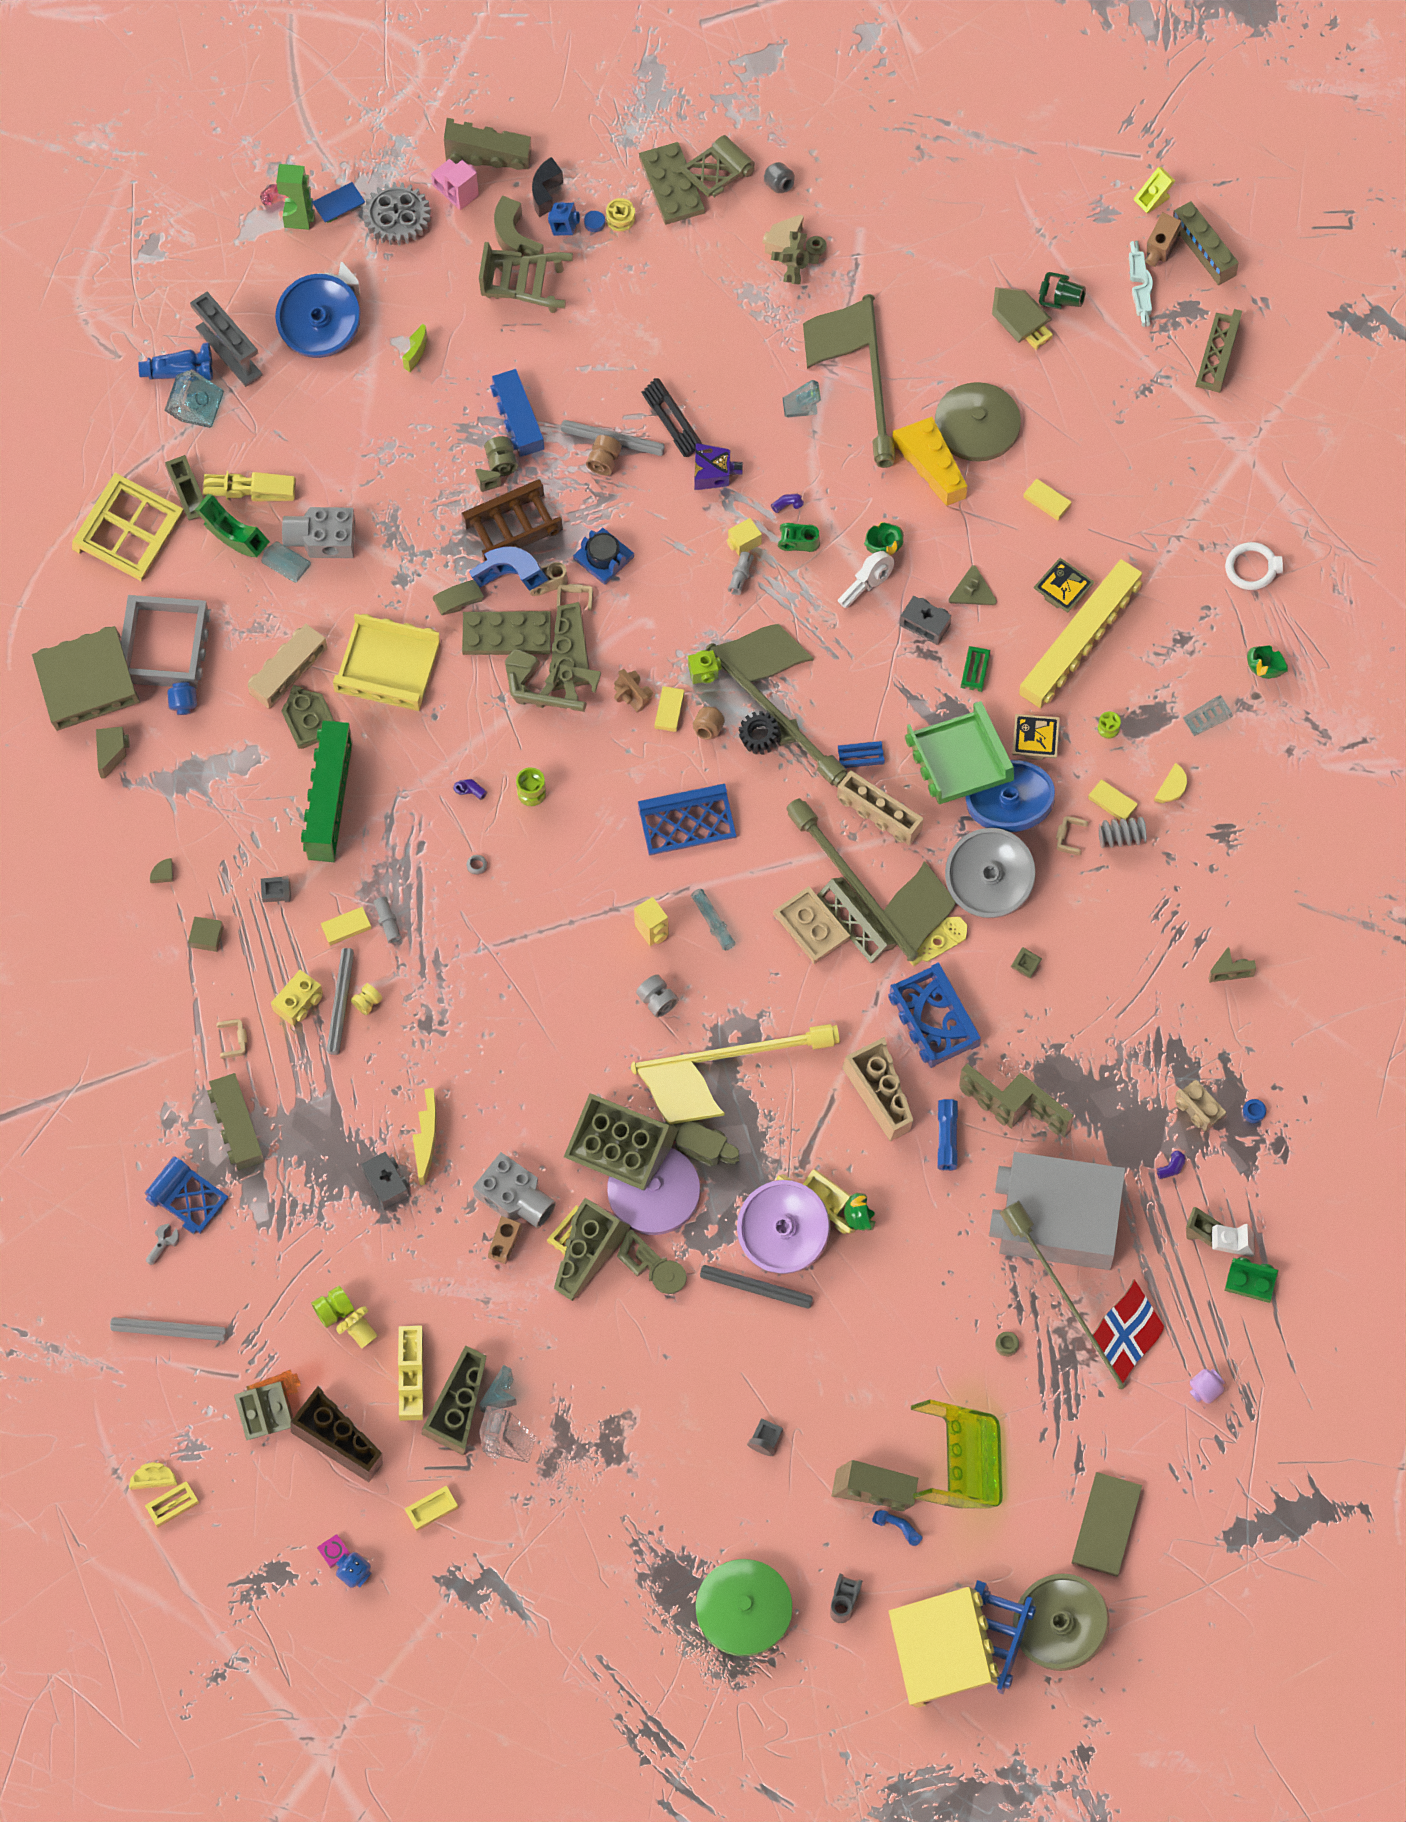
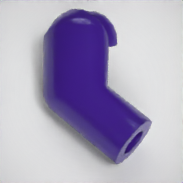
M784 494L771 504V508L775 513L791 504L795 509H799L804 505V501L799 494Z
M472 779L460 780L453 786L454 791L459 795L474 794L479 800L484 799L487 795V791Z

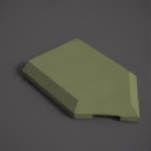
M995 287L992 315L1018 343L1052 320L1026 290Z
M293 685L288 700L281 712L298 749H304L319 742L317 741V730L322 728L323 720L334 721L322 694L302 689V687Z

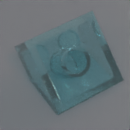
M192 369L177 374L164 411L181 422L211 428L224 390Z

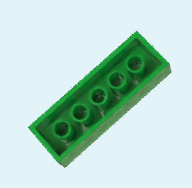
M323 720L322 728L317 730L319 747L314 750L316 767L311 769L310 781L313 782L312 789H308L307 801L310 804L309 809H305L304 822L307 823L306 829H302L301 843H303V852L307 853L308 860L335 863L353 740L349 723Z

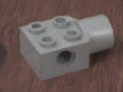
M310 507L304 516H283V546L304 547L310 558H353L355 536L353 508Z
M502 1152L499 1153L473 1186L474 1197L501 1216L514 1221L522 1217L536 1228H540L547 1221L556 1206V1201L539 1190L538 1177Z

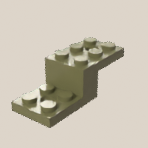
M968 1063L961 1069L959 1082L961 1091L966 1096L975 1098L983 1110L991 1111L1002 1125L1005 1126L1007 1124L1012 1129L1030 1109L1031 1114L1036 1119L1046 1122L1053 1133L1060 1134L1065 1138L1071 1131L1074 1115L1021 1072L1002 1092Z

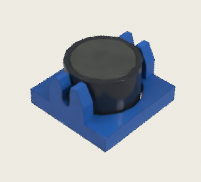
M603 527L597 533L591 530L589 538H583L581 548L573 555V559L604 585L634 558V552Z

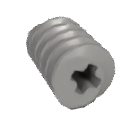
M1143 817L1138 818L1137 824L1134 818H1130L1128 824L1125 819H1121L1119 825L1116 819H1113L1110 825L1107 820H1103L1101 826L1099 824V841L1102 849L1105 847L1106 842L1109 843L1111 848H1113L1115 841H1117L1119 847H1122L1124 840H1126L1128 846H1131L1133 839H1135L1137 845H1140L1141 839H1144L1146 843V826Z

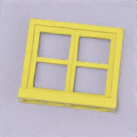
M114 473L74 537L72 550L79 554L83 550L141 581L182 515L183 508ZM121 490L142 501L130 522L109 512ZM146 504L168 514L155 536L134 525ZM104 519L124 529L123 534L112 551L91 541ZM129 532L150 543L137 565L116 554Z

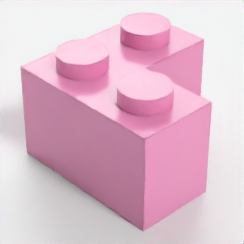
M448 159L431 173L432 185L459 210H462L479 196L477 171L472 165H467L463 160L455 164L452 160Z

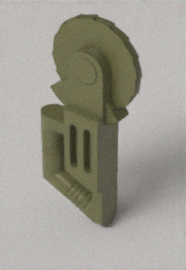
M630 1229L626 1233L617 1257L636 1276H639L648 1268L650 1270L649 1281H653L655 1288L661 1293L675 1294L682 1290L687 1279L683 1266L678 1262L667 1261V1257L661 1259L633 1230ZM633 1240L639 1245L636 1258L642 1262L640 1266L628 1255Z

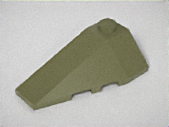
M584 1198L572 1218V1230L565 1244L567 1248L564 1260L560 1263L554 1285L556 1291L574 1301L616 1250L631 1226L587 1198Z

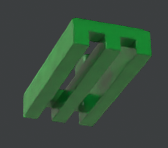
M969 646L960 688L965 689V687H969V690L978 689L979 692H982L990 650ZM972 652H975L976 658L973 667L971 682H969L966 680L968 676ZM985 654L980 681L975 683L980 656Z

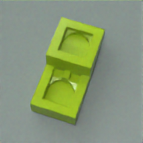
M424 324L410 336V349L402 357L403 367L409 372L419 362L427 343V330Z

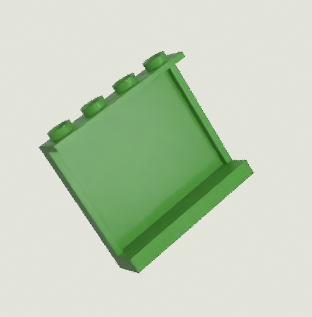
M982 701L973 704L974 712L916 731H913L910 724L907 725L906 744L908 747H912L914 761L916 764H920L922 778L924 781H928L929 793L932 798H936L939 805L1014 781V767Z

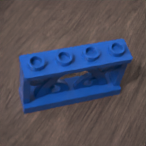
M939 962L920 973L890 985L888 998L893 1006H897L900 1011L898 1015L902 1024H907L910 1030L909 1036L913 1044H918L920 1057L924 1063L928 1062L930 1068L969 1049L973 1050L980 1046L981 1037ZM930 978L933 979L924 990L917 985ZM906 989H914L920 993V996L918 997L916 994L910 993L908 995L912 997V1001L906 1002L902 997V993ZM939 994L943 999L940 1002H936L930 995L935 999V996ZM926 1001L936 1008H949L950 1011L944 1016L942 1029L929 1026L921 1021V1014ZM909 1009H914L913 1016ZM949 1020L956 1021L957 1025H950L951 1030H948L947 1022ZM941 1039L946 1040L944 1051L937 1053L931 1050V1042H936L939 1047ZM950 1039H966V1041L951 1047Z

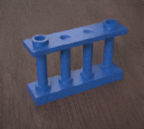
M977 1580L974 1589L980 1593L983 1605L991 1604L1021 1614L1017 1628L986 1618L988 1629L1014 1637L1009 1651L993 1646L994 1653L991 1654L1006 1660L1002 1674L999 1673V1677H997V1690L1000 1694L1004 1695L1005 1689H1010L1013 1681L1011 1671L1028 1621L1034 1618L1036 1606H1034L1033 1599L1028 1596L1025 1605L992 1595L988 1591L987 1583Z

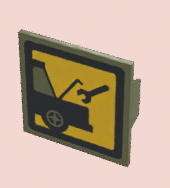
M1059 558L1033 588L1041 593L1047 602L1056 608H1062L1068 613L1095 582L1065 560Z

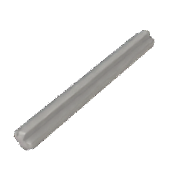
M563 420L561 424V431L564 433L593 440L599 435H606L616 439L622 447L662 456L664 453L665 445L663 443L569 420Z
M343 948L341 950L327 1044V1053L331 1055H338L340 1051L354 957L353 949Z
M117 1317L111 1318L110 1321L111 1330L118 1332L224 1341L226 1338L225 1327Z

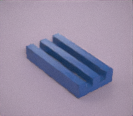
M882 741L838 745L839 762L845 768L883 765L885 762ZM879 755V758L844 761V759L848 758H865L868 756Z

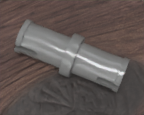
M741 552L737 566L733 568V577L728 586V592H731L733 589L731 593L733 595L741 594L744 582L750 575L749 569L754 556L750 555L749 552Z
M380 897L374 900L380 918L378 921L380 926H383L388 943H395L401 940L395 922L397 919L395 914H392L387 897Z

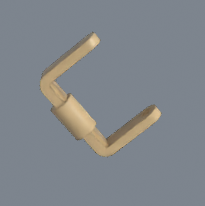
M582 584L558 586L557 608L561 603V591L569 593L586 592L589 593L588 610H592L593 590L591 586H582Z
M1066 816L1063 819L1062 825L1058 827L1056 835L1058 840L1057 850L1081 855V850L1064 846L1062 841L1065 840L1067 823L1087 827L1089 822Z
M241 1020L218 1022L216 1024L217 1028L238 1026V1044L241 1050L223 1052L220 1054V1058L225 1059L245 1055V1045L248 1042L246 1030L243 1029Z

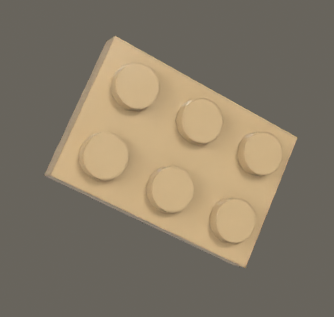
M809 886L773 911L776 919L814 964L850 940L849 933Z

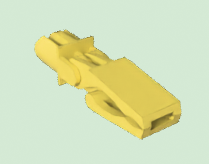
M228 471L226 475L204 474L203 495L226 496V500L228 498H242L243 496L251 495L252 501H293L295 498L296 479L294 476L258 472L252 473L251 478H246L241 474H229Z

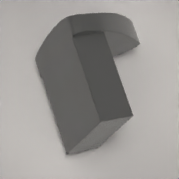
M289 876L262 878V902H290L291 886Z
M761 1418L753 1437L749 1439L747 1445L761 1454L773 1456L775 1453L774 1448L783 1428Z

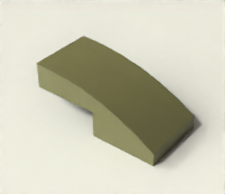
M470 580L434 595L432 599L440 614L446 615L461 611L463 606L482 602L484 596L474 580Z

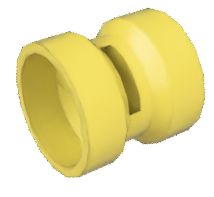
M366 983L361 988L362 993L356 994L351 999L352 1004L364 1015H368L372 1011L373 1004H378L383 999L373 986Z

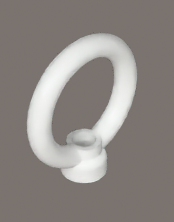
M1243 543L1236 546L1229 553L1225 563L1226 573L1230 581L1237 587L1245 590H1258L1270 584L1276 574L1283 573L1282 556H1275L1271 549L1261 543ZM1257 551L1267 558L1268 573L1258 581H1245L1236 574L1234 562L1243 552Z

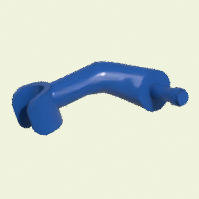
M885 1510L874 1513L873 1523L880 1526H885L886 1522L896 1525L902 1530L910 1545L917 1546L922 1540V1536L916 1532L907 1520L891 1515Z

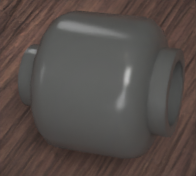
M776 162L767 167L764 174V182L774 192L778 194L787 192L794 185L795 175L785 164Z

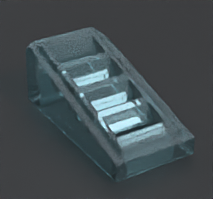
M1219 695L1182 718L1193 736H1196L1228 720L1233 715L1222 696ZM1219 706L1223 713L1218 714L1215 707ZM1211 710L1215 717L1211 719L1207 711ZM1203 714L1208 722L1203 723L1199 715ZM1196 718L1200 726L1196 728L1191 719Z

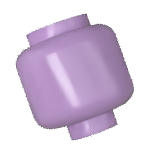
M1203 1369L1190 1380L1192 1388L1190 1394L1198 1403L1203 1400L1205 1403L1210 1404L1224 1392L1223 1384L1225 1382L1214 1369L1211 1371Z

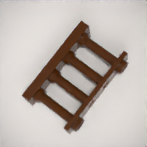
M540 479L461 513L462 522L466 530L471 527L475 528L486 548L482 550L483 562L487 561L485 553L501 547L523 548L545 537L555 536L563 530L561 517L559 516L552 520L541 499L544 496V487ZM529 502L534 503L544 521L543 524L534 528L521 507ZM510 510L515 512L525 531L514 537L502 517L503 513ZM494 519L505 541L493 545L482 523Z

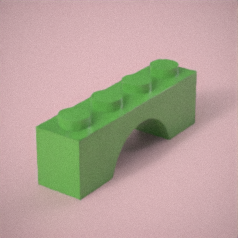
M279 164L276 180L278 193L289 197L285 198L282 216L284 228L309 230L310 223L314 222L315 209H312L313 198H310L311 186H309V175H306L305 166Z

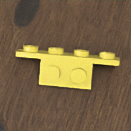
M813 1169L803 1185L813 1190L821 1198L828 1211L829 1219L835 1223L834 1227L843 1234L854 1233L856 1230L849 1227L846 1220L839 1215L851 1195L819 1171ZM785 1174L778 1175L776 1178L777 1180L793 1181Z

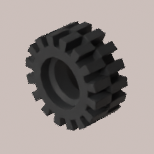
M759 711V715H757L756 712H753V717L750 718L747 715L745 717L747 721H741L742 727H739V736L749 752L752 750L753 754H757L759 751L763 755L764 750H767L769 753L771 752V747L774 749L777 747L776 742L781 740L779 737L781 736V731L775 718L771 717L769 713L766 712L764 714L763 711ZM760 726L766 727L768 729L766 737L760 740L752 737V732L755 728Z

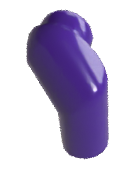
M1181 1151L1172 1152V1158L1168 1166L1156 1169L1159 1179L1175 1176L1181 1172L1186 1162V1157Z

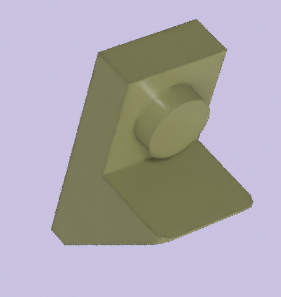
M1228 947L1211 969L1208 978L1209 983L1254 977L1256 971L1255 960L1240 959L1232 963L1230 948Z
M1193 1207L1186 1226V1238L1188 1240L1200 1239L1212 1247V1227L1224 1225L1199 1208Z

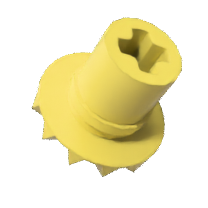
M365 1306L356 1310L341 1322L336 1329L339 1334L347 1330L348 1334L353 1337L361 1349L378 1336L367 1322L368 1320L363 1317L369 1311Z

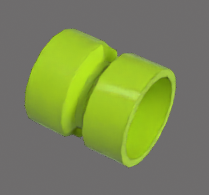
M532 767L525 768L518 773L516 787L521 803L526 806H536L542 803L546 797L543 773L539 769Z
M340 1285L330 1290L327 1297L321 1296L311 1302L314 1311L325 1328L338 1322L339 1316L344 1318L355 1311Z

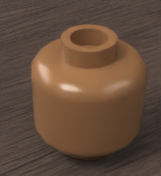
M703 707L699 710L693 722V729L697 736L702 739H714L719 735L725 723L724 716L715 707Z

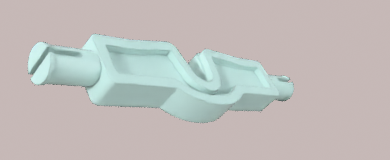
M1131 241V252L1128 258L1130 281L1143 283V285L1132 288V296L1136 307V314L1141 316V325L1145 327L1146 324V327L1151 324L1149 315L1152 312L1150 294L1153 281L1151 274L1146 269L1144 253L1139 250V242L1135 241L1134 246V241Z

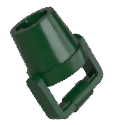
M1047 272L1039 290V303L1044 307L1061 310L1063 305L1081 307L1085 300L1086 287L1068 281L1070 277L1067 275ZM1050 277L1060 278L1055 289L1054 304L1044 302L1050 285Z

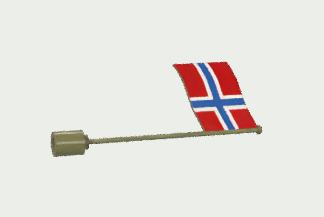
M1018 1200L999 1212L1014 1237L1017 1235L1020 1238L1026 1237L1119 1386L1117 1388L1124 1389L1126 1386L1124 1381L1135 1364L1160 1337L1164 1329L1163 1323L1136 1280L1133 1279L1125 1295L1103 1317L1092 1334L1029 1233L1033 1231L1031 1226L1034 1223L1021 1202Z

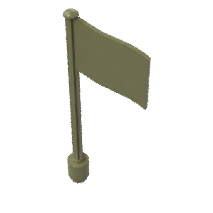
M866 294L861 301L851 306L816 316L803 323L806 362L808 369L822 361L850 354L869 345L878 436L872 441L873 455L878 467L887 468L892 466L895 460L894 439L886 433L873 306L875 297L872 294Z
M779 624L762 627L734 641L720 645L715 643L707 645L705 650L714 651L715 658L719 657L721 666L817 762V771L832 786L835 785L838 788V785L848 774L847 769L833 755L824 756L751 683L772 677L794 665L813 661V657Z
M800 798L792 801L786 808L791 820L801 832H810L903 951L907 961H914L918 957L917 950L926 937L948 917L956 902L949 891L924 861L916 875L894 895L883 911L817 827L818 817L807 802L802 801Z

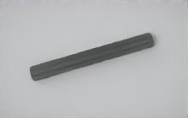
M703 1265L701 1268L700 1277L807 1309L812 1305L813 1297L811 1295L708 1265Z

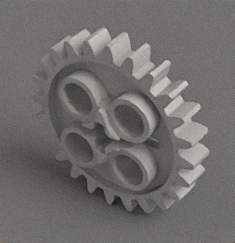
M393 182L391 188L385 184V190L378 187V194L371 192V199H366V205L363 206V220L365 227H368V233H373L374 239L381 237V243L389 240L390 245L397 241L398 246H400L401 240L409 244V238L416 241V234L423 235V229H428L427 222L431 221V210L429 201L425 199V194L420 195L419 189L413 191L411 184L405 188L403 182L400 187H397L395 182Z

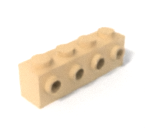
M850 770L838 785L837 798L844 806L852 807L862 818L870 819L880 830H886L891 833L898 842L906 843L910 846L922 831L924 818Z

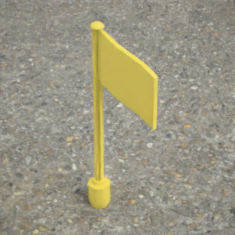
M837 1025L809 1027V1032H806L805 1035L637 1063L633 1061L631 1071L635 1075L638 1073L651 1091L659 1112L670 1125L725 1116V1113L714 1101L703 1076L693 1063L806 1044L808 1046L812 1045L813 1050L833 1047L834 1044L840 1043Z

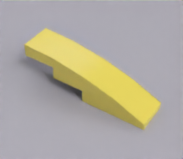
M434 1088L424 1089L427 1111L418 1112L421 1133L412 1135L420 1185H425L436 1141L437 1115Z
M399 1326V1421L423 1420L422 1326Z

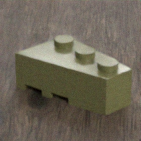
M851 1460L836 1469L831 1496L887 1506L895 1511H905L914 1506L919 1478Z

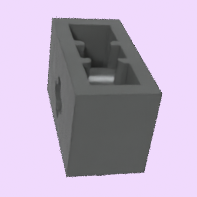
M913 595L900 615V626L938 645L951 625L952 615L943 608L931 605L926 599Z
M386 1151L361 1164L363 1173L384 1210L409 1197L407 1189L410 1186L404 1175L399 1176L396 1171L399 1169L393 1156L389 1158ZM387 1177L388 1179H391V1181L387 1182L385 1179L383 1180V1178Z

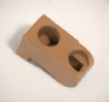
M501 1216L489 1249V1259L507 1264L517 1238L523 1229L521 1223Z

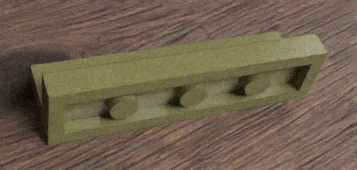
M1234 309L1232 316L1220 313L1215 314L1195 387L1221 392L1240 324L1241 310ZM1218 320L1230 323L1229 328L1221 331L1217 325ZM1221 338L1224 346L1216 349L1212 341ZM1216 355L1219 363L1211 366L1207 359ZM1211 373L1214 377V383L1201 381L1202 377Z
M844 877L832 878L817 894L819 899L849 933L852 942L870 963H874L884 951L892 950L897 945ZM830 890L835 894V904H830L824 897ZM840 907H845L849 911V920L842 919ZM854 924H859L863 928V937H857L854 933ZM868 940L874 941L879 947L873 955L868 950Z

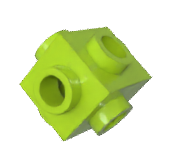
M701 650L696 654L688 655V668L693 684L702 682L707 684L718 679V671L722 670L719 657L715 658L713 650Z

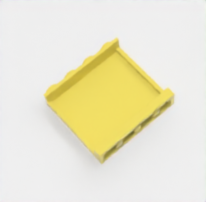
M354 614L355 624L339 674L335 675L333 680L334 692L419 711L440 646L439 632L431 628H417L408 623H395L390 619L381 620L373 618L368 614Z
M967 1587L889 1610L905 1687L911 1706L919 1708L926 1706V1702L987 1684L998 1685L997 1677H999V1670L996 1663H993L991 1654L994 1653V1648L991 1640L987 1637L988 1623L986 1617L982 1616L981 1606H983V1601L977 1590Z

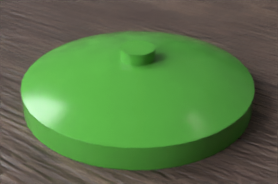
M750 1559L732 1560L715 1568L702 1582L696 1598L697 1622L705 1638L717 1649L735 1656L758 1655L774 1647L785 1635L792 1617L791 1594L784 1579L770 1566Z

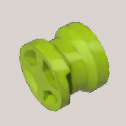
M1111 711L1101 714L1097 728L1098 733L1107 739L1117 736L1121 724L1120 717Z

